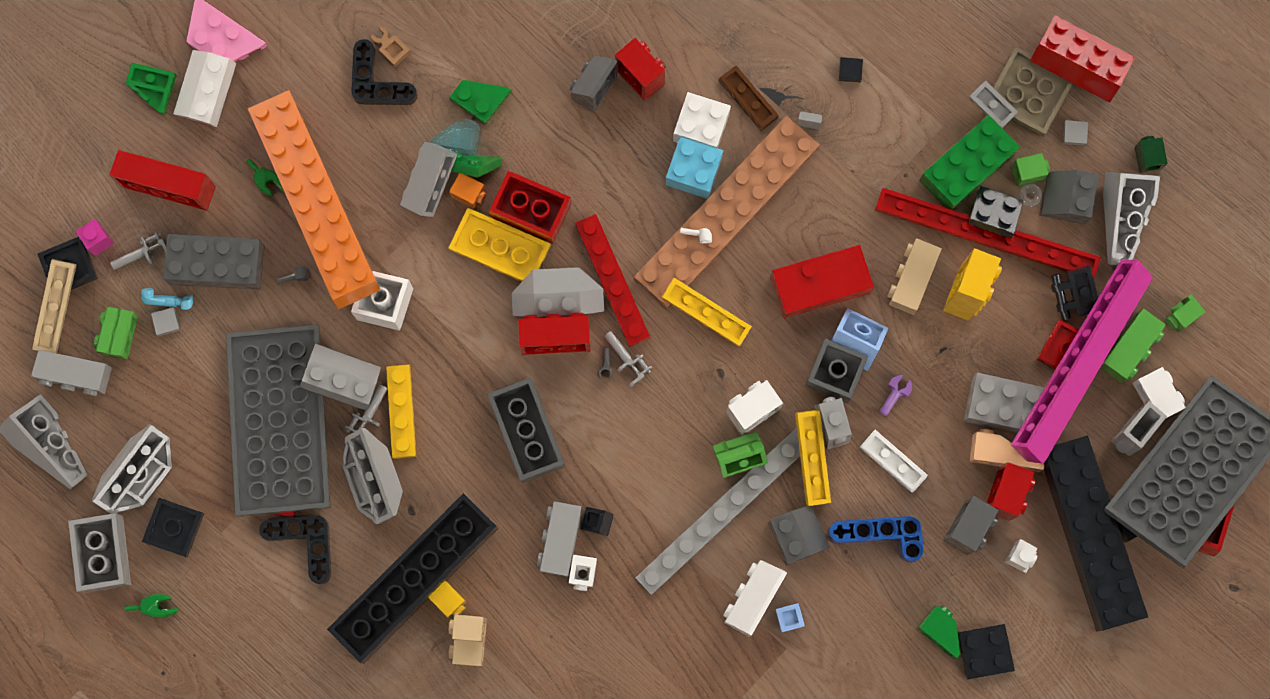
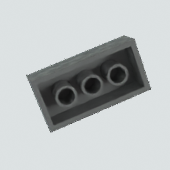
M168 234L163 279L169 285L261 290L265 245L260 239Z
M531 378L487 394L522 484L565 468L564 461Z

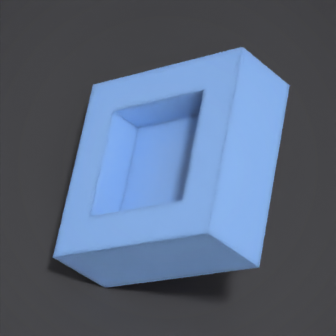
M799 603L775 609L781 633L805 626Z

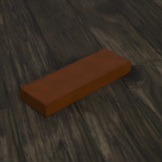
M734 66L719 78L721 85L760 131L779 117L777 112L737 66Z

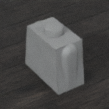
M828 397L821 404L814 405L815 410H820L826 449L849 444L852 433L842 398L836 400L834 397Z
M1148 401L1128 419L1111 442L1116 445L1119 452L1131 456L1145 445L1167 416Z

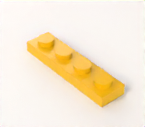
M676 278L672 279L661 297L738 347L742 344L752 327Z
M410 365L387 366L392 458L416 457Z
M820 410L797 412L795 417L806 505L813 506L831 503Z

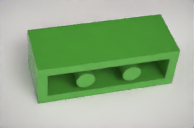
M1143 308L1135 315L1116 341L1100 368L1120 383L1126 379L1131 380L1139 370L1136 368L1140 360L1144 362L1152 352L1149 350L1153 342L1157 344L1165 334L1162 330L1166 324Z

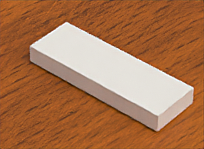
M876 430L859 447L911 493L928 476Z

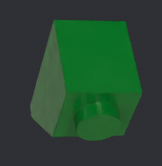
M943 605L941 607L934 606L916 629L951 658L957 659L960 656L956 620L952 618L953 613Z

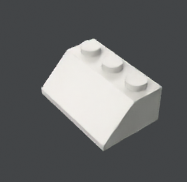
M193 50L173 114L217 127L236 63L220 55Z
M762 560L758 564L753 562L746 574L750 577L747 584L741 583L735 594L739 598L734 605L729 604L723 614L726 617L724 623L750 637L787 572Z

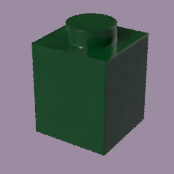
M1143 137L1134 147L1139 173L1162 170L1168 164L1163 137Z

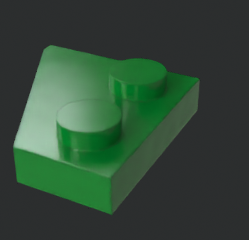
M131 63L125 83L156 111L165 116L177 75L174 72Z
M462 80L449 98L486 125L510 95L511 89L503 86Z
M457 153L451 171L480 177L501 167L502 157L462 155Z

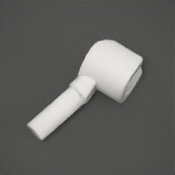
M681 228L680 230L682 234L699 236V243H712V234L707 228L699 230Z

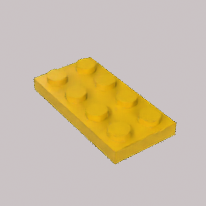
M467 208L451 241L449 250L522 282L532 270L541 268L551 244Z

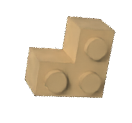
M454 615V620H450L449 634L453 635L452 639H454V645H450L449 659H453L452 664L483 666L486 618Z

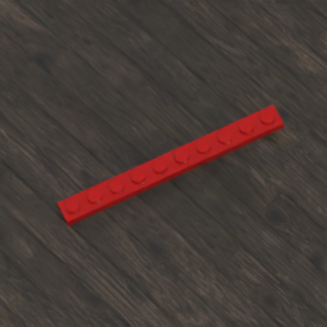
M883 187L875 208L877 212L1065 272L1089 265L1093 279H1095L1101 259L1100 256L1015 230L1012 239L969 225L970 215Z

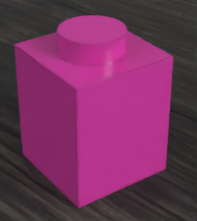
M96 219L76 230L86 249L94 256L114 244L103 225Z

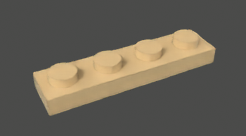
M55 259L51 260L32 350L57 353L76 264Z

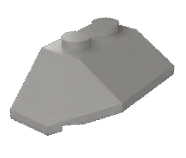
M579 267L534 269L512 292L513 316L537 315V317H543L548 314H560L563 316L577 312L584 314L604 312L603 288Z
M151 424L131 437L101 476L92 502L111 514L143 506L172 468L170 438Z
M361 428L345 437L346 446L343 455V469L357 509L373 520L375 524H380L396 516L403 490L388 448L368 430Z

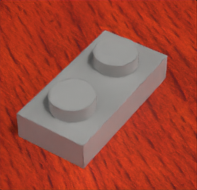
M987 81L983 82L969 96V99L986 116L990 115L1001 128L1018 113Z

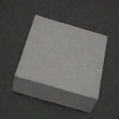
M801 111L797 125L799 127L819 130L822 115Z
M1065 120L1063 144L1086 146L1088 122Z
M174 307L151 313L158 337L180 331Z

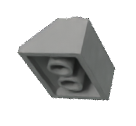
M315 344L299 387L366 410L375 389L381 367Z

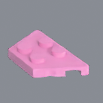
M204 0L194 1L186 42L195 50L210 52L235 62L249 57L248 54L259 48L261 50L266 48L267 44Z

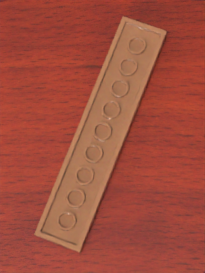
M785 116L682 225L681 228L692 230L709 229L712 234V243H699V236L680 233V228L634 276V279L668 309L671 304L661 297L672 279L676 278L689 287L813 155L820 144L788 116Z

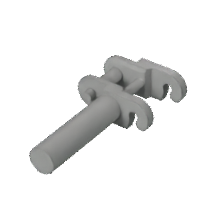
M154 231L155 235L146 239L141 237L142 241L140 243L141 245L144 244V247L111 261L112 268L116 270L145 256L150 265L153 264L150 259L151 250L161 246L166 253L167 245L163 239H160L161 233L158 234L157 231ZM157 239L158 244L151 247L148 246L147 243Z
M612 331L604 336L624 362L617 371L621 372L622 369L629 366L638 375V378L629 384L630 388L643 380L645 373L649 374L651 372L652 366L648 367L642 360L643 355H636V359L633 361ZM637 362L644 369L641 373L634 366Z
M383 385L378 387L363 417H360L358 412L357 414L352 413V416H354L349 427L345 426L348 429V433L356 431L353 428L358 419L363 421L359 429L363 428L368 422L379 427L380 424L372 420V417L388 388Z

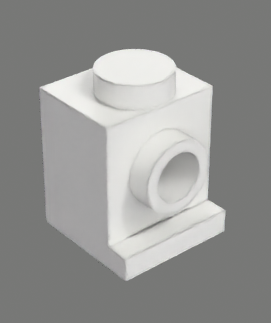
M1021 539L1014 542L1005 563L1027 573L1029 567L1032 568L1037 559V548Z
M573 555L569 584L574 585V590L587 591L588 587L593 588L597 558ZM581 570L587 571V577L584 579L578 576Z

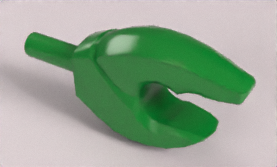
M251 159L246 161L255 171L253 174L254 182L261 192L268 196H274L268 188V184L274 182L284 192L275 172L265 167L259 169Z
M160 593L146 596L141 600V604L125 606V611L141 610L143 615L152 618L169 617L178 613L179 609L165 608L161 610L159 603L172 600V598Z

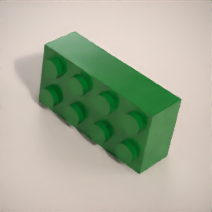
M988 115L922 174L919 181L945 208L954 210L1017 153L1020 146Z

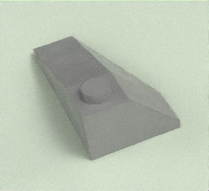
M1105 172L1103 201L1108 264L1118 265L1121 259L1133 260L1140 243L1139 236L1143 226H1147L1149 221L1147 217L1152 206H1155L1158 199L1160 176Z
M40 394L10 415L0 425V433L15 449L71 489L83 480L87 473L76 451L71 449L67 441L69 437L66 431H62L58 423L59 417L57 412Z

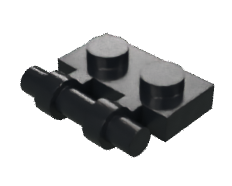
M1089 265L1066 271L1068 281L1062 282L1060 274L1051 275L1053 283L1051 289L1052 292H1055L1058 303L1056 308L1057 312H1060L1062 320L1071 318L1069 312L1071 309H1076L1079 317L1089 314L1098 299ZM1071 289L1073 300H1066L1064 290Z

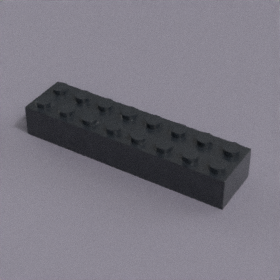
M1088 435L1054 445L1044 462V473L1096 632L1148 618L1117 521L1104 512L1110 500Z
M463 493L327 630L359 663L365 664L429 599L428 596L444 581H447L499 528Z

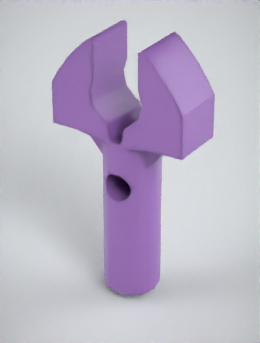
M903 375L892 378L888 384L891 387V393L880 409V413L884 416L888 415L899 397L905 396L907 398L912 391L911 380H909L904 389L898 391V382Z

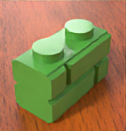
M106 307V311L102 312L99 324L102 326L100 335L97 334L94 339L96 352L103 356L127 360L138 315L132 311Z
M757 432L744 434L741 437L723 441L713 446L716 461L723 478L768 464L764 446Z

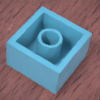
M680 136L666 176L665 185L708 199L722 160L723 150Z

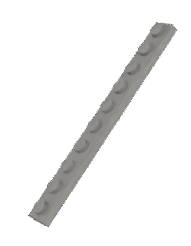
M797 428L766 455L768 464L751 469L635 577L650 595L656 592L800 457Z

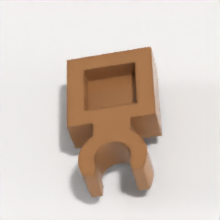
M380 27L379 29L383 37L376 38L372 34V41L376 45L381 46L378 49L379 52L396 67L411 51L396 35L389 38L387 30L384 27Z

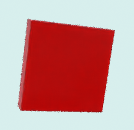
M1060 319L1057 320L1036 360L1056 370L1079 330Z

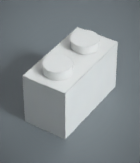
M1163 367L1133 382L1144 405L1150 401L1167 417L1186 408L1182 394L1176 391L1172 384V376Z

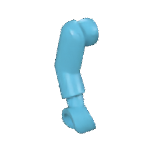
M152 288L141 290V300L144 304L170 307L181 306L183 310H188L193 305V295L178 298L177 296L154 295Z

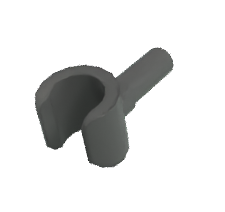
M297 266L295 274L277 278V283L280 284L291 280L307 281L309 269H306L305 266Z
M604 348L603 367L599 370L600 379L602 378L601 372L605 369L610 372L609 379L613 375L612 370L609 368V348Z

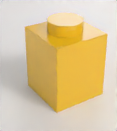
M444 581L428 596L448 618L460 615L466 609L463 605L467 601L447 581Z

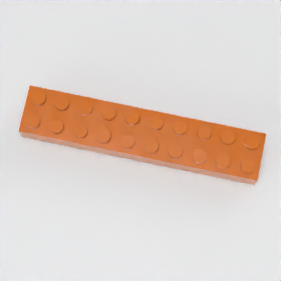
M288 90L248 108L330 296L338 310L380 291L378 282L291 92Z

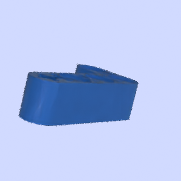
M912 516L838 521L829 527L827 533L829 540L834 544L898 540L900 557L908 563L919 560L924 552L921 523ZM905 522H911L914 525L915 531L913 534L905 532L903 528ZM885 523L891 527V534L889 536L881 533V524ZM849 525L852 526L851 533L843 534L841 539L838 538L837 534L833 533L837 527H840V531H848L850 529ZM859 525L866 526L868 529L867 537H861L857 534V527ZM908 545L916 548V557L912 558L906 554V547Z

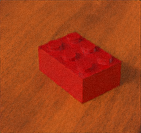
M508 170L489 213L491 218L554 244L572 203L570 196Z
M571 313L570 317H561L560 314H548L547 318H537V315H525L523 319H518L519 347L522 355L591 352L589 317L584 316V313Z

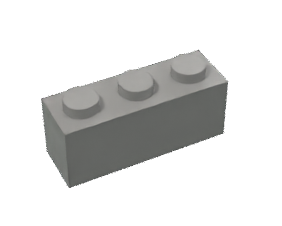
M424 142L419 150L415 167L411 171L407 188L402 194L400 205L421 216L434 217L457 153L438 144Z
M38 350L31 377L37 379L39 385L52 387V384L61 385L60 389L74 392L75 388L82 389L83 394L97 396V393H106L112 367L100 362Z
M554 501L553 507H548L546 520H549L550 523L548 530L544 529L541 542L545 544L544 553L539 552L537 566L541 567V573L569 578L582 506Z

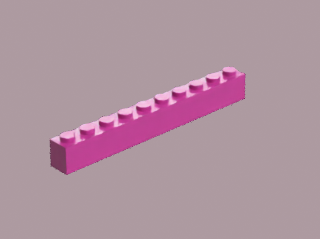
M1121 259L1013 440L1011 446L1026 461L1044 464L1128 319L1137 307L1138 302L1147 290L1153 276L1139 260Z

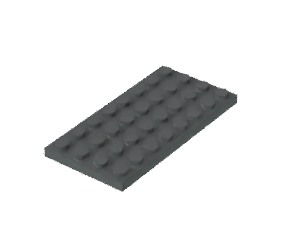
M308 325L226 333L235 516L243 517L331 508L324 396L299 387L314 345L318 344L321 346L320 326Z
M1211 375L1105 507L1104 512L1184 569L1269 460L1270 415Z

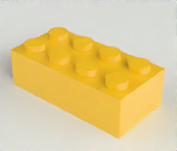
M974 248L957 271L943 311L967 321L973 315L977 316L978 312L981 311L982 307H985L987 301L989 302L992 297L994 288H991V285L994 284L1001 273L1002 267L999 266L1001 258Z

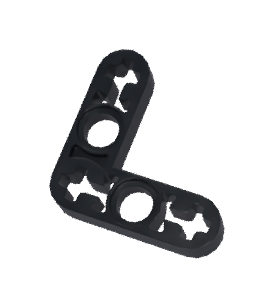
M366 39L357 41L353 48L351 92L354 100L362 105H411L415 103L418 95L416 88L411 83L374 82V46ZM363 46H367V49L370 50L365 53L366 61L362 60L363 56L361 51H359L363 49ZM360 67L369 68V74L365 77L358 76L357 71ZM372 88H375V98H372L371 94H364L363 98H360L359 94H357L361 92V89H365L367 93H373ZM383 88L391 91L390 96L386 99L378 96L379 91ZM394 89H397L398 93H405L409 89L412 94L408 98H404L403 94H397V99H395Z
M321 516L269 519L261 524L259 529L260 535L267 541L307 539L309 578L316 584H325L331 578L329 524L325 518ZM317 520L324 525L323 528H320L319 533L314 529H307L308 534H305L306 527L304 521H307L306 525L308 526L315 525ZM292 522H298L301 527L300 532L296 535H291L288 532V526ZM281 523H284L283 532L285 536H281L282 532L280 531L273 532L272 537L265 533V529H268L270 524L274 528H282ZM318 543H322L325 546V552L322 556L317 557L313 554V547ZM326 559L325 564L321 563V569L326 571V575H323L322 579L319 580L317 576H314V572L318 571V564H313V560L322 561Z

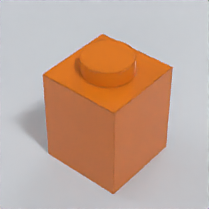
M459 173L449 191L451 198L473 209H476L478 204L482 205L487 196L484 184Z

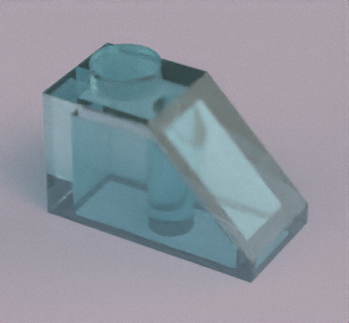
M472 120L457 121L433 137L430 143L438 144L462 155L477 156L481 136L480 125Z

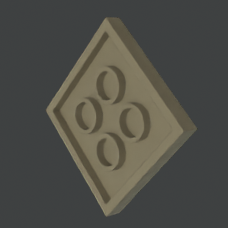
M1015 47L993 88L1018 111L1011 120L1044 137L1073 83L1031 62L1032 54Z

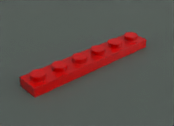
M594 214L575 222L628 346L631 347L650 339L648 330L597 215Z

